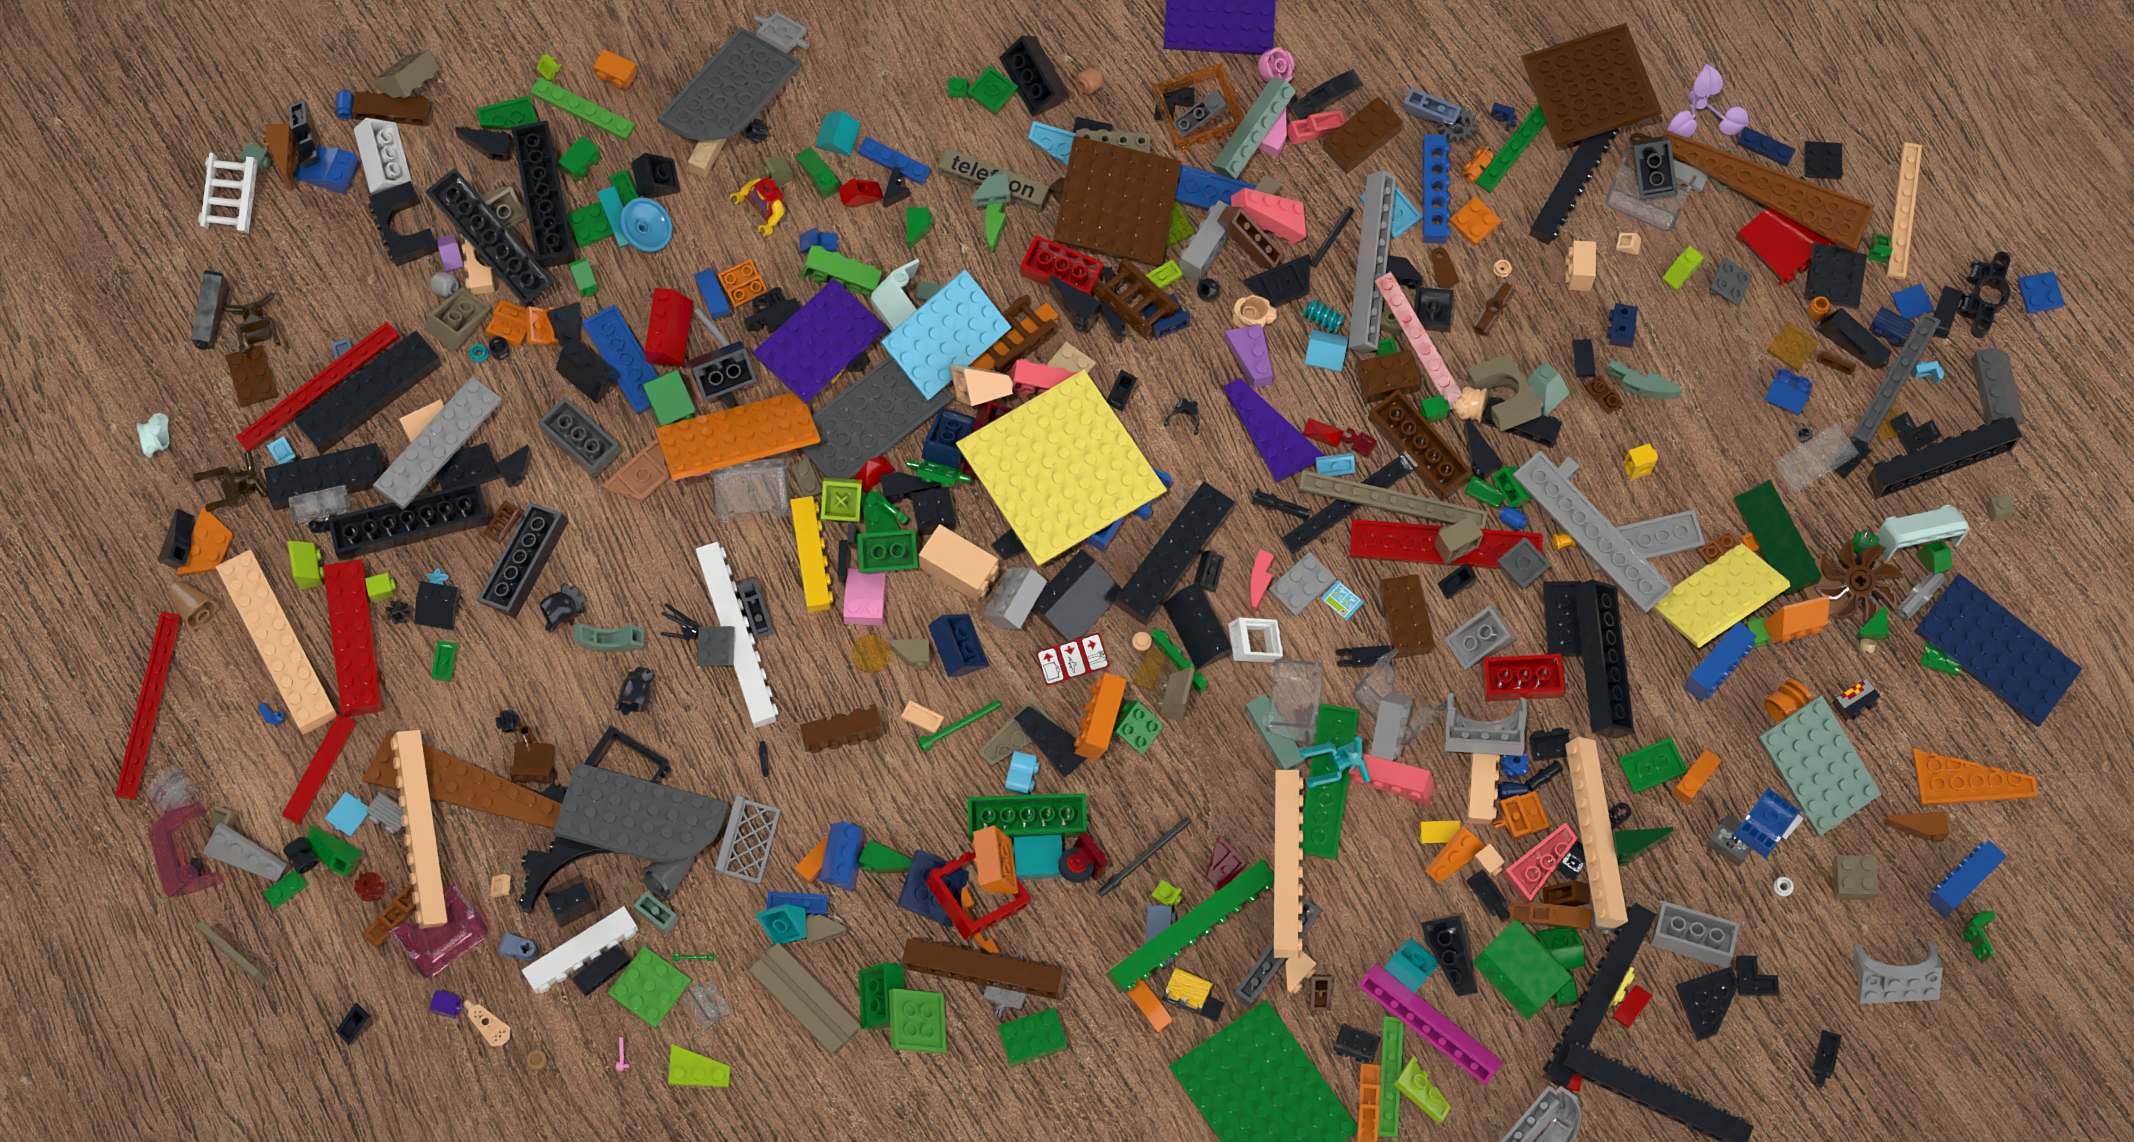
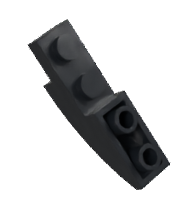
M1354 69L1307 92L1306 96L1291 104V108L1299 120L1306 119L1309 115L1316 113L1330 103L1334 104L1358 89L1363 83Z
M1105 267L1104 278L1106 283L1116 275L1112 273V267ZM1098 298V301H1100V312L1108 331L1117 343H1121L1122 337H1125V325L1121 323L1122 318Z

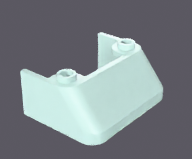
M918 259L894 270L872 292L871 304L891 331L917 310L901 288L907 285L909 279L915 277L919 265Z
M1945 505L1938 510L1896 518V516L1885 519L1876 535L1879 536V544L1886 548L1882 553L1885 562L1891 559L1897 548L1951 537L1954 547H1957L1970 529L1967 521L1956 507Z

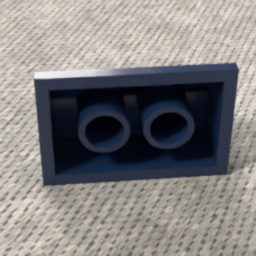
M969 614L942 615L928 625L948 677H961L989 666Z

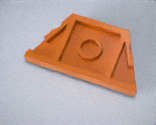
M202 507L192 532L191 549L186 564L183 567H179L176 572L179 577L190 573L201 574L206 571H217L216 566L224 562L234 536L232 532L214 515L207 512L205 507Z

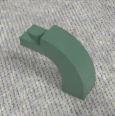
M577 623L574 624V643L583 645L585 650L596 652L632 651L644 647V629L633 625L615 629H601Z

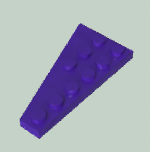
M1241 378L1224 386V391L1276 483L1316 465L1315 458L1325 456Z

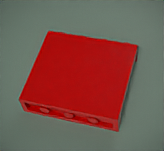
M1767 208L1740 229L1735 238L1740 244L1744 241L1781 279L1779 282L1780 286L1785 282L1787 284L1796 277L1795 274L1799 271L1802 273L1809 267L1813 243L1817 242L1836 246V243L1771 208Z

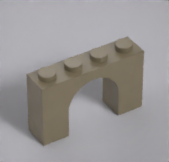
M1508 353L1467 369L1468 383L1475 390L1480 389L1481 391L1485 388L1507 386L1517 391V394L1510 400L1491 407L1492 420L1500 432L1541 416L1543 403L1540 397H1536L1532 385H1528L1524 373L1519 371L1516 361L1512 360Z

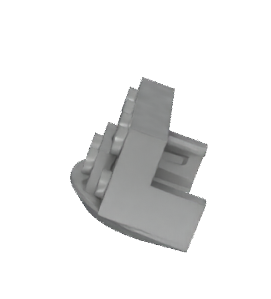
M1454 693L1448 694L1444 721V751L1523 756L1525 745L1524 729L1527 716L1525 698L1520 697L1516 711L1507 718L1482 722L1468 719L1459 714L1453 704Z
M1927 941L1929 947L1928 956L1923 957V962L1904 966L1876 961L1866 954L1861 944L1854 946L1853 966L1858 976L1857 997L1860 1004L1939 1000L1943 967L1933 942Z
M1549 1085L1500 1142H1533L1550 1121L1551 1123L1535 1142H1574L1580 1128L1582 1115L1578 1097L1562 1086L1555 1090ZM1559 1118L1560 1120H1562L1564 1123L1568 1125V1127L1563 1125L1557 1119Z

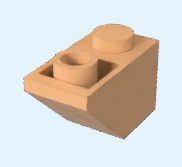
M1298 951V958H1289L1285 962V986L1288 996L1292 993L1297 994L1303 987L1301 983L1306 978L1309 980L1311 975L1316 973L1315 967L1317 963L1303 951Z

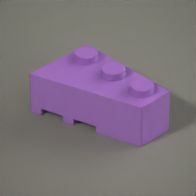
M1262 325L1226 330L1224 332V341L1233 352V356L1239 362L1252 387L1271 385L1273 374Z

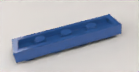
M867 136L858 149L859 155L891 171L894 166L901 168L902 176L923 186L931 173L930 167Z

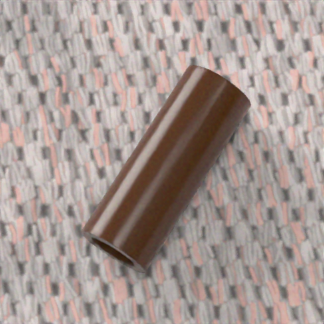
M528 725L520 726L519 733L523 742L533 743L534 736Z

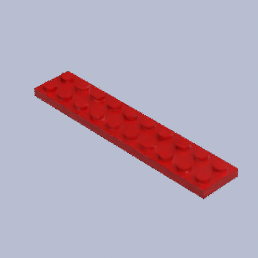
M1352 519L1349 557L1446 565L1434 546L1439 530L1444 526ZM1480 529L1483 537L1479 548L1447 565L1461 566L1468 562L1470 567L1502 569L1496 563L1497 560L1525 537L1542 554L1543 534Z

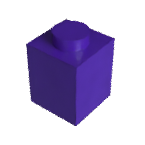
M435 990L429 1009L433 1014L455 1019L456 1015L460 1014L463 1003H461V999L457 995Z

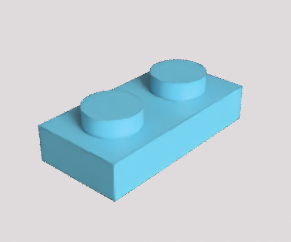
M1353 453L1315 458L1316 473L1336 476L1355 473Z

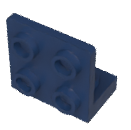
M1174 293L1168 296L1179 305L1178 311L1171 318L1163 315L1151 325V331L1155 340L1190 326L1191 317L1188 311L1183 312ZM1150 303L1141 311L1145 319H1147L1158 309Z

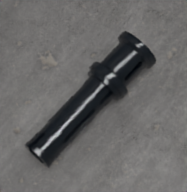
M1258 488L1251 503L1253 505L1256 503L1265 506L1267 510H1272L1273 508L1304 520L1307 519L1310 511L1309 508L1276 498V495L1273 493L1270 495L1261 492Z

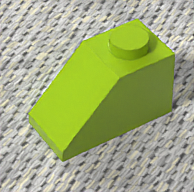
M1689 246L1677 258L1662 279L1676 291L1701 266L1704 257Z

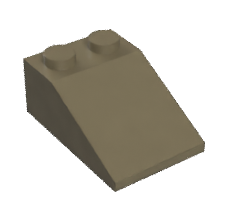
M461 287L428 315L424 330L454 351L467 340L491 311L492 307L464 287Z
M1190 667L1170 674L1169 681H1164L1162 691L1165 692V696L1160 698L1158 709L1161 710L1160 716L1183 722L1195 668Z

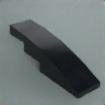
M302 100L288 106L290 127L294 134L295 147L299 152V162L305 168L319 162L320 158L306 101Z

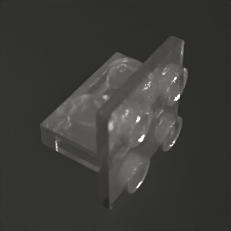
M711 981L687 988L688 994L683 1000L704 1031L709 1030L721 1018L732 1014L728 1003L722 998L718 988Z

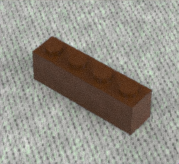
M362 91L355 92L352 114L355 120L363 121L365 118L395 122L396 124L428 126L431 105L429 99L423 96L393 98L387 93L375 94Z
M1226 206L1217 222L1260 267L1275 268L1284 253L1241 207Z

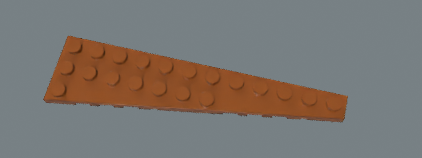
M1664 131L1662 136L1668 135L1671 139L1672 154L1675 158L1855 253L1875 205L1673 132Z
M389 729L362 779L364 783L400 791V788H397L396 785L398 772L393 764L395 751L391 749V738H393L396 731ZM422 743L430 798L554 830L562 806L561 803Z

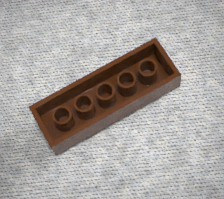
M1399 389L1370 410L1368 420L1397 453L1405 457L1412 466L1413 471L1440 501H1444L1471 479L1473 471Z

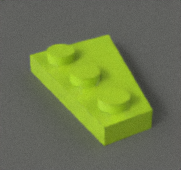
M671 1044L669 1085L729 1088L730 1066Z

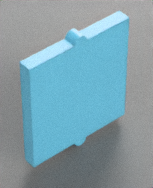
M345 792L325 817V820L335 826L337 831L341 830L349 837H352L368 816L366 812L368 806L363 804L359 798L356 799Z

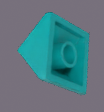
M844 111L825 114L815 148L850 157L861 123Z
M785 904L755 914L774 945L776 943L781 945L807 936L805 908Z

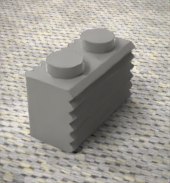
M379 792L373 802H371V805L366 809L369 815L368 819L376 825L379 823L384 825V829L391 835L396 833L401 836L405 830L401 821L403 807H400L398 803Z

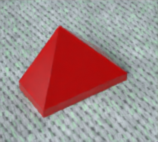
M1308 418L1302 435L1338 448L1344 430Z
M884 456L868 460L856 474L854 480H862V490L866 493L880 483V475L893 473L895 469Z

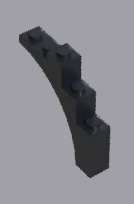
M556 836L555 841H552L550 844L549 852L551 854L528 850L527 855H524L522 858L521 866L525 873L530 875H527L525 878L524 887H526V891L520 897L519 906H521L523 913L531 914L544 886L566 866L596 854L623 853Z

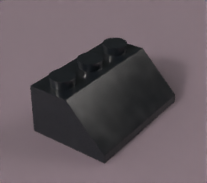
M574 336L561 350L555 369L596 404L621 376Z
M741 340L688 360L703 401L757 381L746 348Z

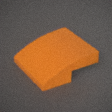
M501 299L493 312V318L485 330V335L491 338L501 336L506 339L508 344L520 348L527 335L526 308Z
M529 306L525 309L527 344L560 346L546 314L549 310L555 309L554 307L541 309Z

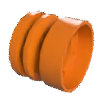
M1788 679L1784 685L1779 687V691H1774L1764 700V706L1773 720L1778 723L1814 698L1800 682Z

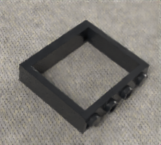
M609 726L584 763L588 766L597 767L616 740L660 767L650 782L659 784L662 778L665 779L671 771L668 760L612 726Z

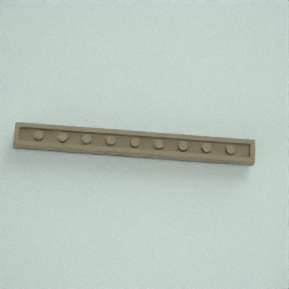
M1304 470L1301 472L1298 486L1300 491L1452 525L1461 517L1467 518L1472 516L1480 529H1485L1488 513L1483 510Z

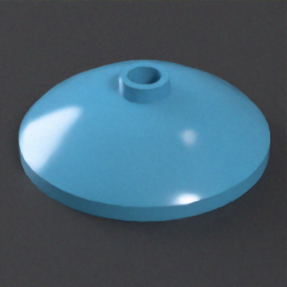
M637 198L627 203L621 211V231L625 239L636 249L644 252H655L669 242L672 235L671 219L666 210L656 201L648 198Z

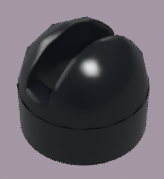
M1801 427L1796 433L1798 440L1802 443H1809L1813 438L1812 431L1808 427Z

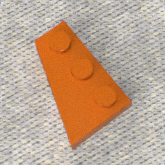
M1461 826L1424 871L1440 884L1471 861L1486 846L1469 830Z

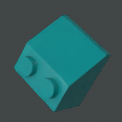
M1410 938L1394 953L1384 968L1389 974L1416 993L1440 964L1436 961V957L1414 939Z

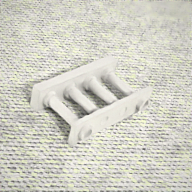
M209 153L205 163L207 176L202 212L199 213L198 222L204 229L209 228V223L235 225L239 232L249 234L258 160L254 157L246 156V161L243 163L217 160V155ZM216 168L242 170L244 179L241 181L215 179ZM214 186L240 189L242 191L241 198L236 200L213 197ZM211 205L238 207L240 209L239 216L236 218L210 215Z

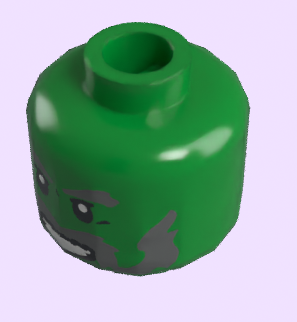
M1866 529L1861 532L1857 531L1853 537L1854 551L1859 554L1868 547L1881 546L1879 544V536Z

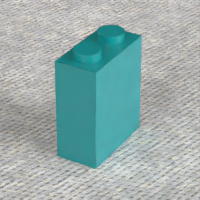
M1061 835L1014 837L1012 847L1013 855H1015L1014 864L1018 880L1063 878L1058 869V862L1062 854Z

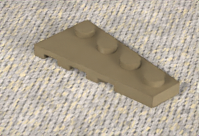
M1031 698L977 754L991 767L1013 754L1014 751H1018L1032 743L1031 739L1013 720L1028 706L1055 725H1059Z

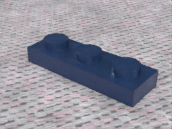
M1746 126L1737 142V145L1786 167L1795 151L1794 148Z

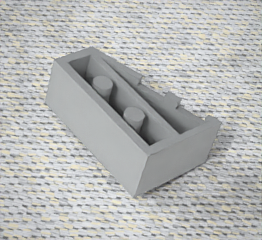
M1391 691L1380 700L1371 756L1393 761L1401 755L1403 748L1401 743L1406 732V723L1413 700L1412 696Z

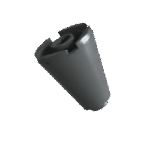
M684 858L669 863L654 862L640 871V876L644 875L643 883L656 897L660 894L663 896L661 900L667 901L694 863V858Z

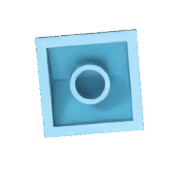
M1312 330L1304 365L1341 372L1349 337Z

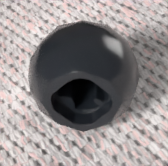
M1205 278L1197 285V295L1200 299L1210 302L1219 296L1220 287L1217 281Z

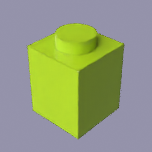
M388 573L365 578L371 602L395 597L393 592L396 589L395 581L393 578L390 579Z

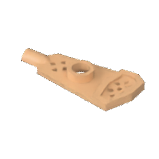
M469 1000L463 1003V1006L469 1011L468 1017L492 1047L503 1046L510 1039L511 1028L480 1004L474 1005ZM485 1018L489 1019V1024L483 1025L482 1020Z

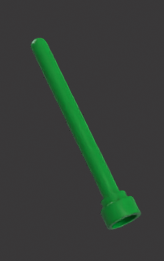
M996 700L931 736L923 735L917 738L919 747L923 752L930 750L933 743L1000 708L1002 702Z

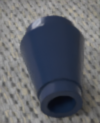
M1513 782L1498 784L1499 799L1505 800L1517 795L1528 794L1527 784Z

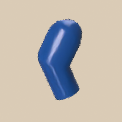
M267 703L258 706L265 722L275 725L283 723L285 717L283 712H271Z

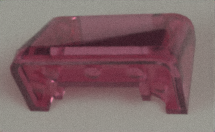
M455 884L443 892L447 923L444 926L420 929L419 923L413 928L407 923H401L389 931L424 978H430L483 940L488 934V928Z

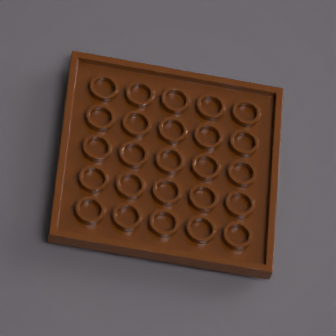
M1627 23L1521 56L1555 147L1662 114V109Z
M1074 136L1053 242L1115 257H1126L1128 260L1158 267L1162 266L1182 161Z

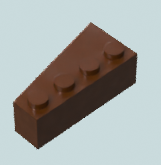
M876 703L869 705L870 709L868 710L854 709L850 715L836 714L829 721L826 718L801 724L800 728L805 752L817 753L824 748L837 749L843 744L856 745L859 741H875L878 737H882Z

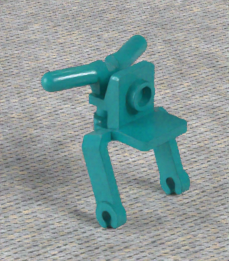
M1356 736L1354 742L1337 749L1335 744H1332L1330 741L1323 745L1299 749L1301 758L1328 752L1330 762L1337 770L1335 773L1307 778L1308 788L1339 781L1342 778L1341 772L1346 767L1352 770L1355 766H1358L1363 781L1369 783L1371 780L1365 760L1361 757L1363 751L1362 738L1360 736Z

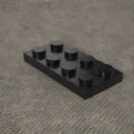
M1543 581L1547 654H1561V657L1583 656L1574 588L1575 585L1582 583V581Z

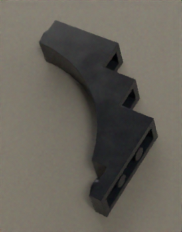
M792 298L744 318L745 328L747 332L758 331L762 326H766L769 334L774 333L800 309L796 298ZM862 352L847 366L849 373L853 371L859 372L867 366L864 353Z

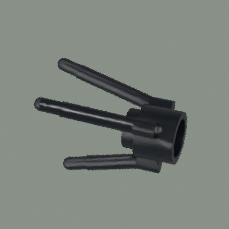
M665 603V607L684 619L685 622L666 612L661 614L682 625L681 632L684 635L661 632V635L690 641V638L695 640L698 635V627H701V625Z

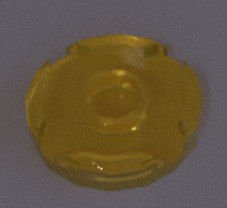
M863 636L853 646V663L864 673L880 672L889 663V645L879 636Z

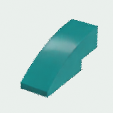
M615 186L597 192L598 199L619 248L630 245L620 228V214L624 207Z

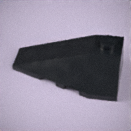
M1464 913L1442 916L1422 922L1425 942L1436 957V961L1440 964L1457 996L1478 993Z

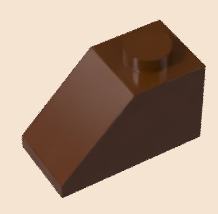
M1573 880L1542 888L1544 904L1576 907L1590 903L1589 885L1583 882Z

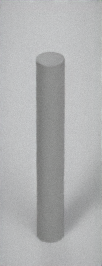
M697 308L694 313L723 347L730 345L729 341L701 308Z

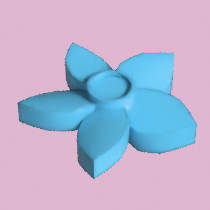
M439 568L434 571V574H426V577L431 580L430 583L444 585L443 582L449 578L447 574H441Z

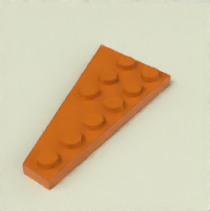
M1916 748L1912 749L1921 806L2037 798L2038 796L2036 780L2033 776L2007 772L1996 767L1990 768L1979 763L1954 757L1948 758L1933 752L1927 753Z

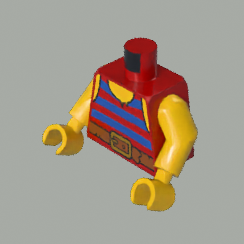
M768 177L750 180L741 188V192L732 193L730 199L737 196V202L734 204H738L744 201V195H746V199L768 223L767 225L759 226L758 232L765 231L763 236H769L773 233L772 226H775L784 214V196L776 187L775 181Z

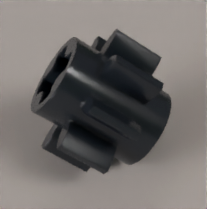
M754 119V122H751L746 127L745 133L748 135V139L759 143L760 139L764 140L767 137L768 127L766 123H763V120Z
M401 599L394 602L390 601V607H386L387 620H392L395 624L405 623V617H410L408 603L404 604Z
M513 710L501 711L499 713L500 717L495 718L497 729H501L502 733L515 732L516 726H520L518 714L514 715Z

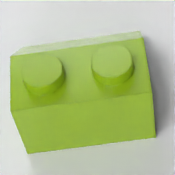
M287 541L293 577L300 590L323 585L324 570L323 566L320 567L319 561L322 560L320 549H316L314 543Z

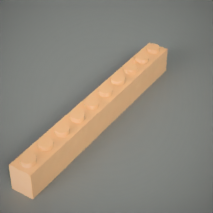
M420 730L396 732L393 738H391V749L395 751L393 764L398 772L396 785L397 788H400L401 796H399V806L403 807L401 821L402 826L406 829L404 843L408 846L407 863L411 865L412 871L410 873V883L414 886L412 900L417 907L415 920L416 923H419L420 929L441 927L447 923L421 733Z
M1577 737L1566 743L1565 746L1597 926L1615 929L1628 922L1596 740Z
M1276 770L1274 958H1298V951H1302V939H1298V932H1302V920H1298V914H1302V902H1299V896H1302L1303 884H1299V878H1303V866H1299V860H1303V848H1299V842H1303V830H1299V824H1303V812H1299V807H1303V795H1299V789H1303V777H1299V770Z

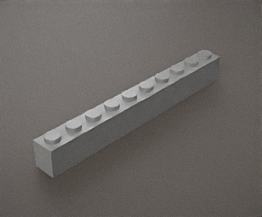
M1384 170L1367 175L1348 346V348L1361 354L1378 350L1383 295L1375 280L1386 274L1396 176Z

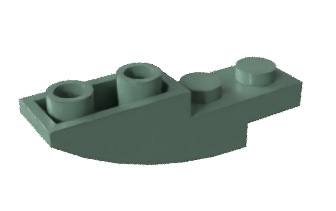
M1612 360L1606 372L1622 381L1619 388L1647 398L1678 399L1683 390L1677 383L1663 379L1658 373L1649 371L1647 376L1644 377L1639 371L1631 370L1619 361Z

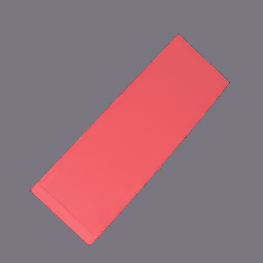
M1341 110L1309 115L1307 119L1291 121L1286 131L1293 145L1327 136L1346 121Z
M1261 549L1255 560L1250 583L1251 612L1254 614L1273 576L1267 572L1273 562L1274 555Z

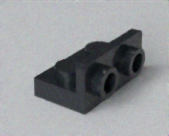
M1559 727L1552 729L1550 732H1545L1544 730L1533 732L1529 738L1533 762L1567 757L1565 744L1570 742L1569 729Z

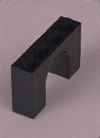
M411 181L368 196L371 202L368 204L371 214H376L377 219L374 222L378 230L382 229L383 235H380L384 246L388 245L390 250L386 252L390 262L394 261L396 267L439 251L430 228L407 236L398 235L390 229L391 220L397 213L420 204Z

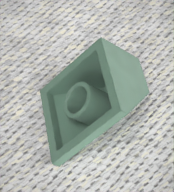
M1546 361L1526 380L1528 385H1532L1536 397H1540L1543 403L1541 414L1545 416L1549 415L1570 394L1559 372Z

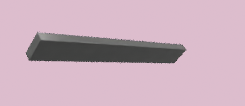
M1925 312L1922 314L1851 438L1855 440L1858 438L1865 445L1869 446L1941 320Z

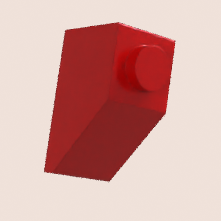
M852 178L838 189L843 206L859 207L883 199L879 183Z

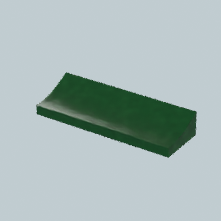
M1769 479L1759 486L1735 496L1733 501L1749 531L1752 533V537L1766 563L1790 583V587L1782 592L1783 595L1787 596L1818 584L1822 574L1772 481Z

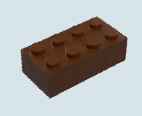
M1378 96L1328 135L1323 141L1322 149L1348 174L1400 133L1403 121Z
M1413 574L1381 579L1378 588L1393 659L1431 653L1433 641L1419 575Z

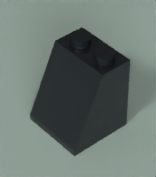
M580 875L543 892L560 928L596 911L592 898Z

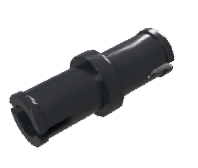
M1556 760L1545 769L1541 768L1538 770V773L1525 781V784H1527L1528 789L1532 792L1542 784L1550 782L1552 777L1563 771V767Z

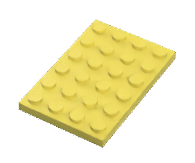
M1741 543L1739 546L1726 552L1724 556L1719 557L1711 565L1708 564L1673 587L1652 609L1699 648L1789 588L1790 583Z

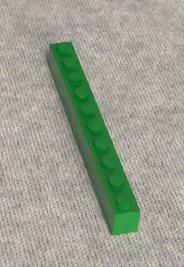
M1261 859L1114 966L1105 975L1119 994L1124 990L1128 993L1137 986L1135 984L1136 981L1141 979L1143 982L1151 976L1152 973L1150 971L1155 967L1159 970L1167 964L1166 959L1170 956L1174 959L1182 953L1181 948L1185 945L1189 948L1198 941L1196 937L1200 934L1204 937L1213 930L1211 926L1215 923L1221 925L1228 919L1226 915L1230 912L1236 914L1243 908L1241 904L1245 901L1251 903L1258 897L1256 893L1261 890L1266 892L1273 886L1271 882L1275 880L1274 874Z

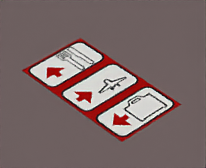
M1099 632L1035 652L1046 686L1110 667Z

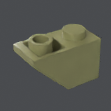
M766 157L763 159L764 166L762 169L765 173L763 177L774 180L777 188L794 180L793 172L784 157Z

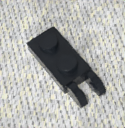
M1390 645L1352 647L1351 649L1336 650V655H1351L1352 659L1338 661L1337 666L1340 668L1391 666Z

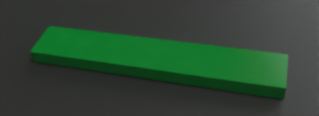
M1539 103L1476 180L1475 184L1488 193L1494 190L1546 125Z

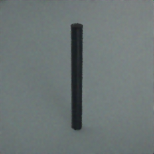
M1348 206L1309 263L1311 267L1316 268L1354 212L1352 207Z

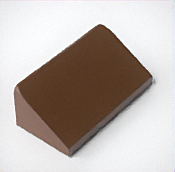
M1820 350L1816 360L1848 375H1852L1856 367L1855 363L1824 350Z

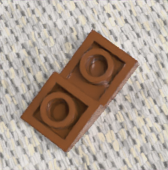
M1728 529L1698 551L1707 563L1711 565L1719 557L1724 556L1726 552L1734 549L1741 543Z

